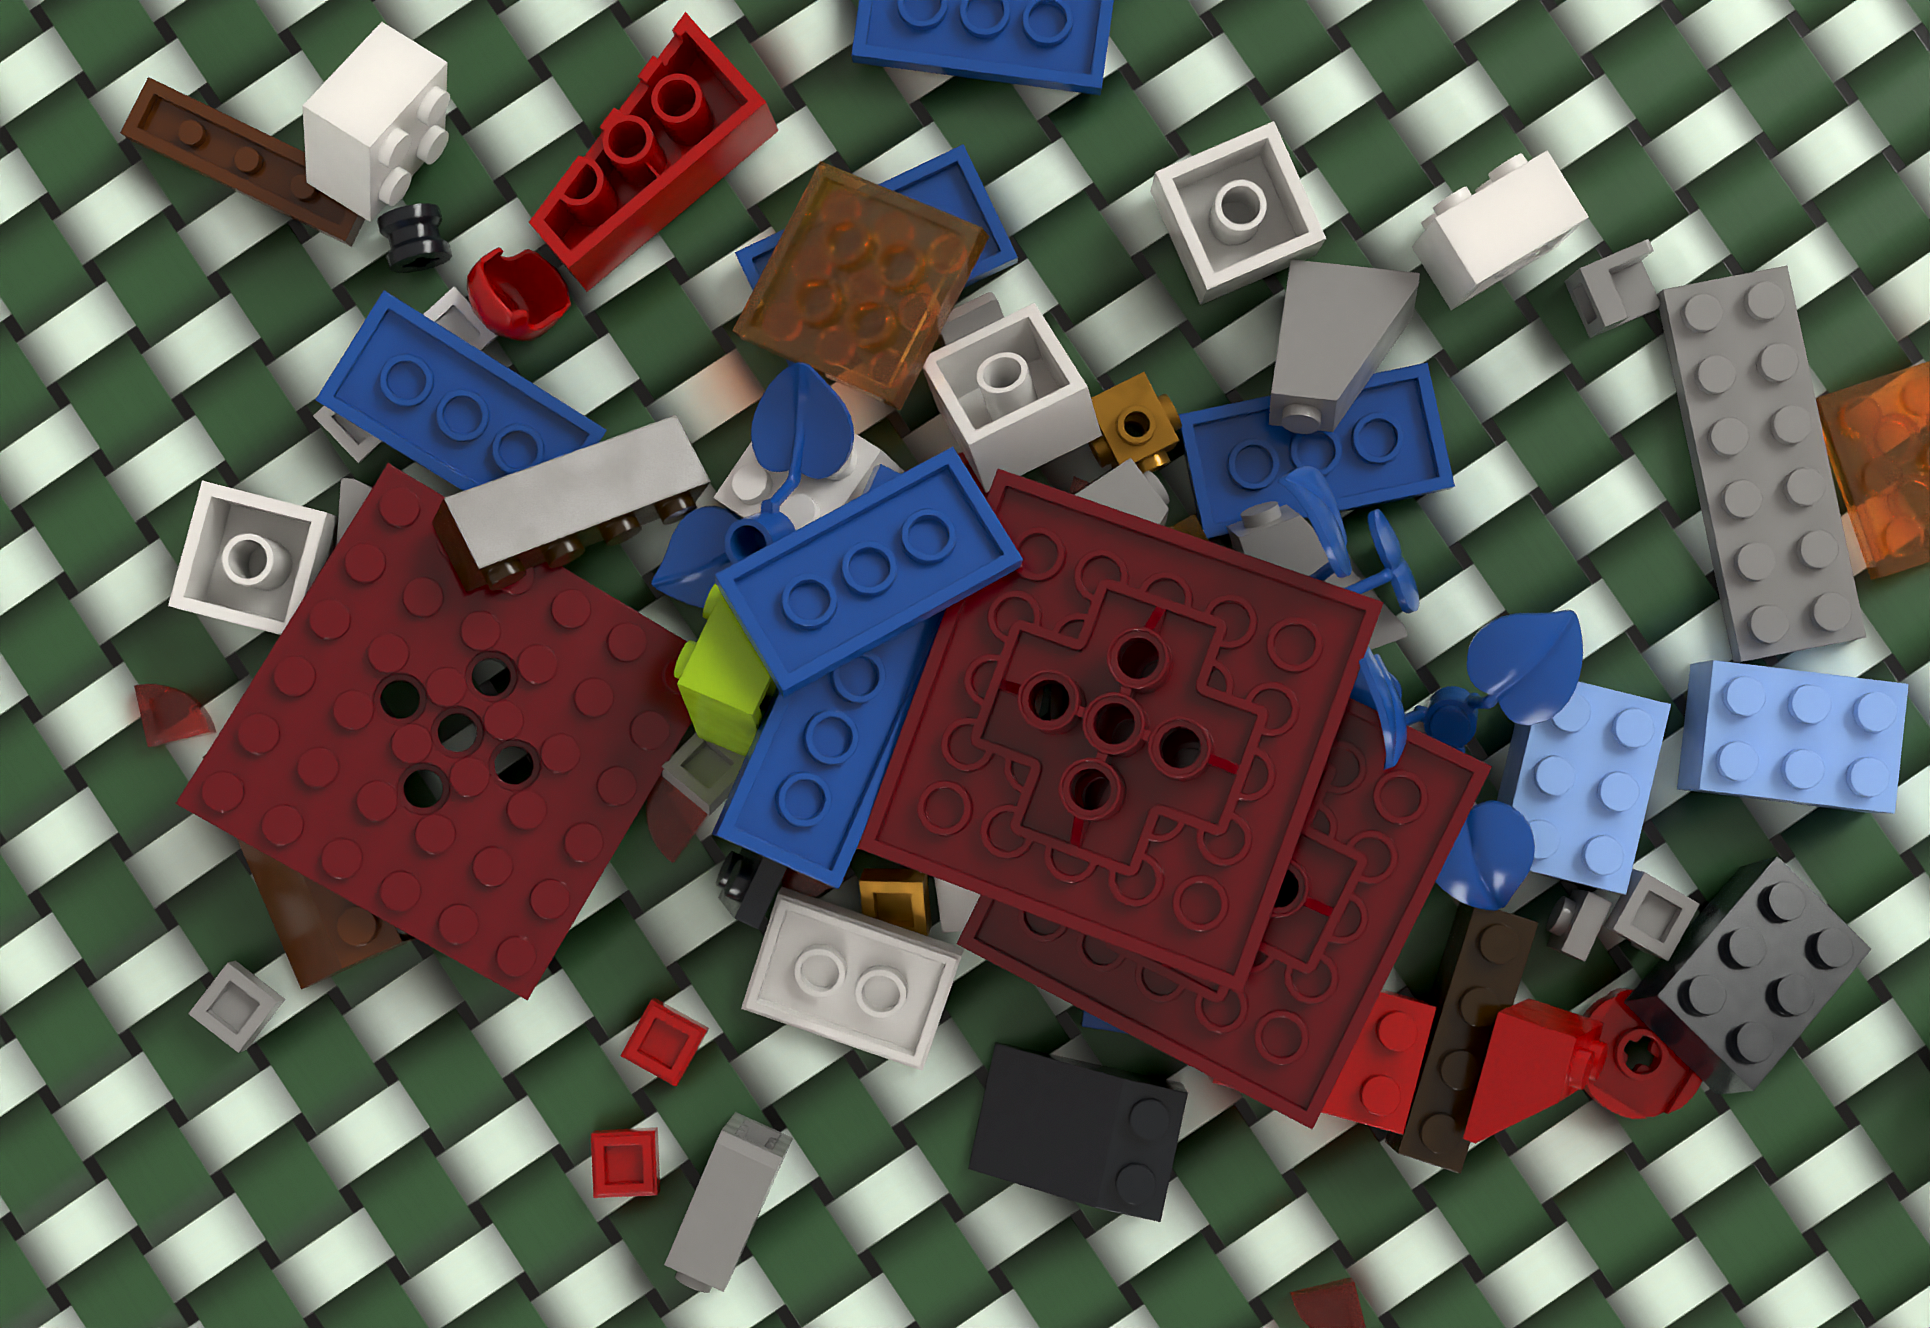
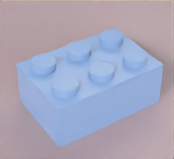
M1717 660L1693 663L1690 665L1677 789L1865 813L1895 814L1909 684Z
M1578 681L1571 699L1554 717L1533 725H1519L1515 723L1497 801L1515 808L1524 815L1531 826L1534 835L1535 852L1529 872L1626 895L1671 704Z

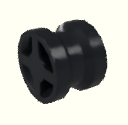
M431 203L406 205L390 210L378 217L379 231L384 237L388 238L391 247L386 258L389 269L392 272L411 273L423 271L442 265L451 259L450 245L441 238L438 228L443 220L438 205Z

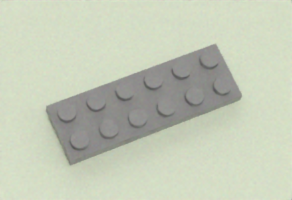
M1788 266L1663 289L1657 293L1660 301L1659 311L1733 662H1743L1867 638Z

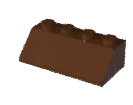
M237 838L301 989L314 985L416 939Z

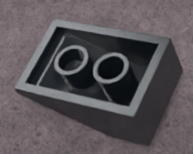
M995 1042L968 1169L1098 1209L1161 1222L1188 1092L1183 1084L1179 1082Z

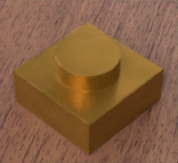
M864 868L859 880L862 914L928 936L932 926L928 875L914 869Z

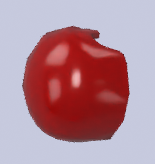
M498 247L481 257L471 268L467 276V291L470 305L475 315L495 335L522 342L535 340L549 331L570 308L571 302L568 286L557 269L537 252L525 249L517 255L503 257L501 256L503 250Z

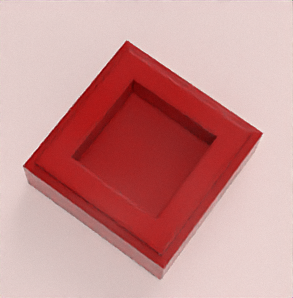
M653 998L620 1056L676 1087L684 1076L709 1028L660 1000Z
M658 1127L594 1130L591 1133L593 1198L652 1196L660 1193Z

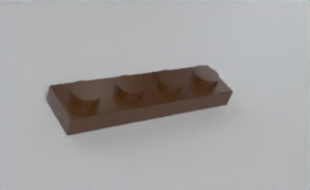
M150 77L147 78L120 132L123 136L352 247L365 219L307 183L305 152Z

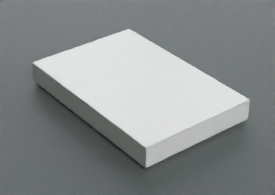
M781 887L741 1009L923 1071L964 949Z

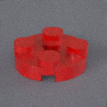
M1617 988L1594 1002L1583 1014L1585 1017L1604 1023L1599 1041L1608 1043L1606 1060L1598 1080L1588 1079L1584 1090L1602 1107L1631 1119H1647L1645 1117H1655L1661 1113L1669 1114L1682 1108L1698 1091L1702 1080L1624 1003L1625 999L1634 989ZM1645 1035L1651 1040L1647 1050L1654 1056L1653 1062L1649 1066L1638 1063L1634 1066L1633 1070H1630L1626 1065L1628 1055L1624 1052V1048L1629 1040L1638 1042Z

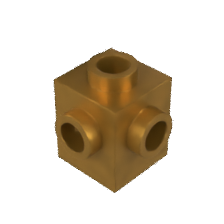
M1145 372L1091 398L1102 436L1088 442V445L1101 468L1111 464L1114 469L1131 458L1140 471L1145 473L1148 470L1154 472L1171 462L1166 452L1174 449L1179 442L1175 431L1182 428V423L1168 395L1156 396ZM1128 424L1137 426L1141 430L1142 436L1133 437L1129 435L1124 426Z

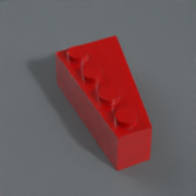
M686 12L672 29L674 37L659 57L652 56L639 73V84L619 110L613 108L600 125L602 133L584 157L578 155L529 221L530 225L586 292L598 284L779 131L766 101Z

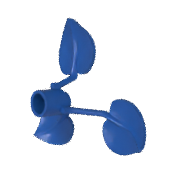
M797 362L779 373L764 392L752 421L751 441L758 463L763 468L772 472L789 471L786 481L771 498L762 501L761 512L743 519L734 512L718 506H704L687 514L679 522L672 534L664 559L653 577L651 583L653 587L676 600L704 608L708 594L715 584L714 574L796 531L791 520L785 514L779 512L782 503L799 485L801 474L813 479H823L838 472L847 462L854 442V427L851 415L839 395L809 364Z
M1311 466L1299 467L1286 473L1278 480V483L1282 484L1303 507L1329 562L1311 574L1310 577L1325 581L1334 573L1339 578L1351 575V562L1346 548V531L1337 502L1327 480L1319 470ZM1380 509L1373 510L1368 514V525L1384 569L1373 576L1345 587V589L1363 594L1390 581L1402 611L1407 614L1418 610L1420 602L1411 569L1402 557V549L1391 524ZM1368 646L1365 656L1359 661V664L1374 700L1382 726L1386 749L1383 769L1385 770L1397 764L1404 750L1407 740V722L1400 696L1379 654L1373 655Z
M1573 610L1549 613H1515L1489 622L1473 637L1467 656V672L1471 682L1476 688L1488 695L1481 697L1478 693H1470L1456 686L1441 688L1431 696L1427 707L1418 705L1412 712L1405 714L1407 726L1422 722L1428 736L1465 753L1464 745L1473 738L1476 732L1478 709H1490L1499 702L1505 715L1519 725H1533L1554 717L1571 699L1580 677L1583 660V640L1577 614ZM1360 668L1350 698L1377 711ZM1389 672L1401 699V685L1399 681ZM1485 801L1475 805L1471 809L1435 882L1453 898L1469 906L1491 911L1504 908L1528 875L1534 860V835L1524 815L1512 806L1500 801Z

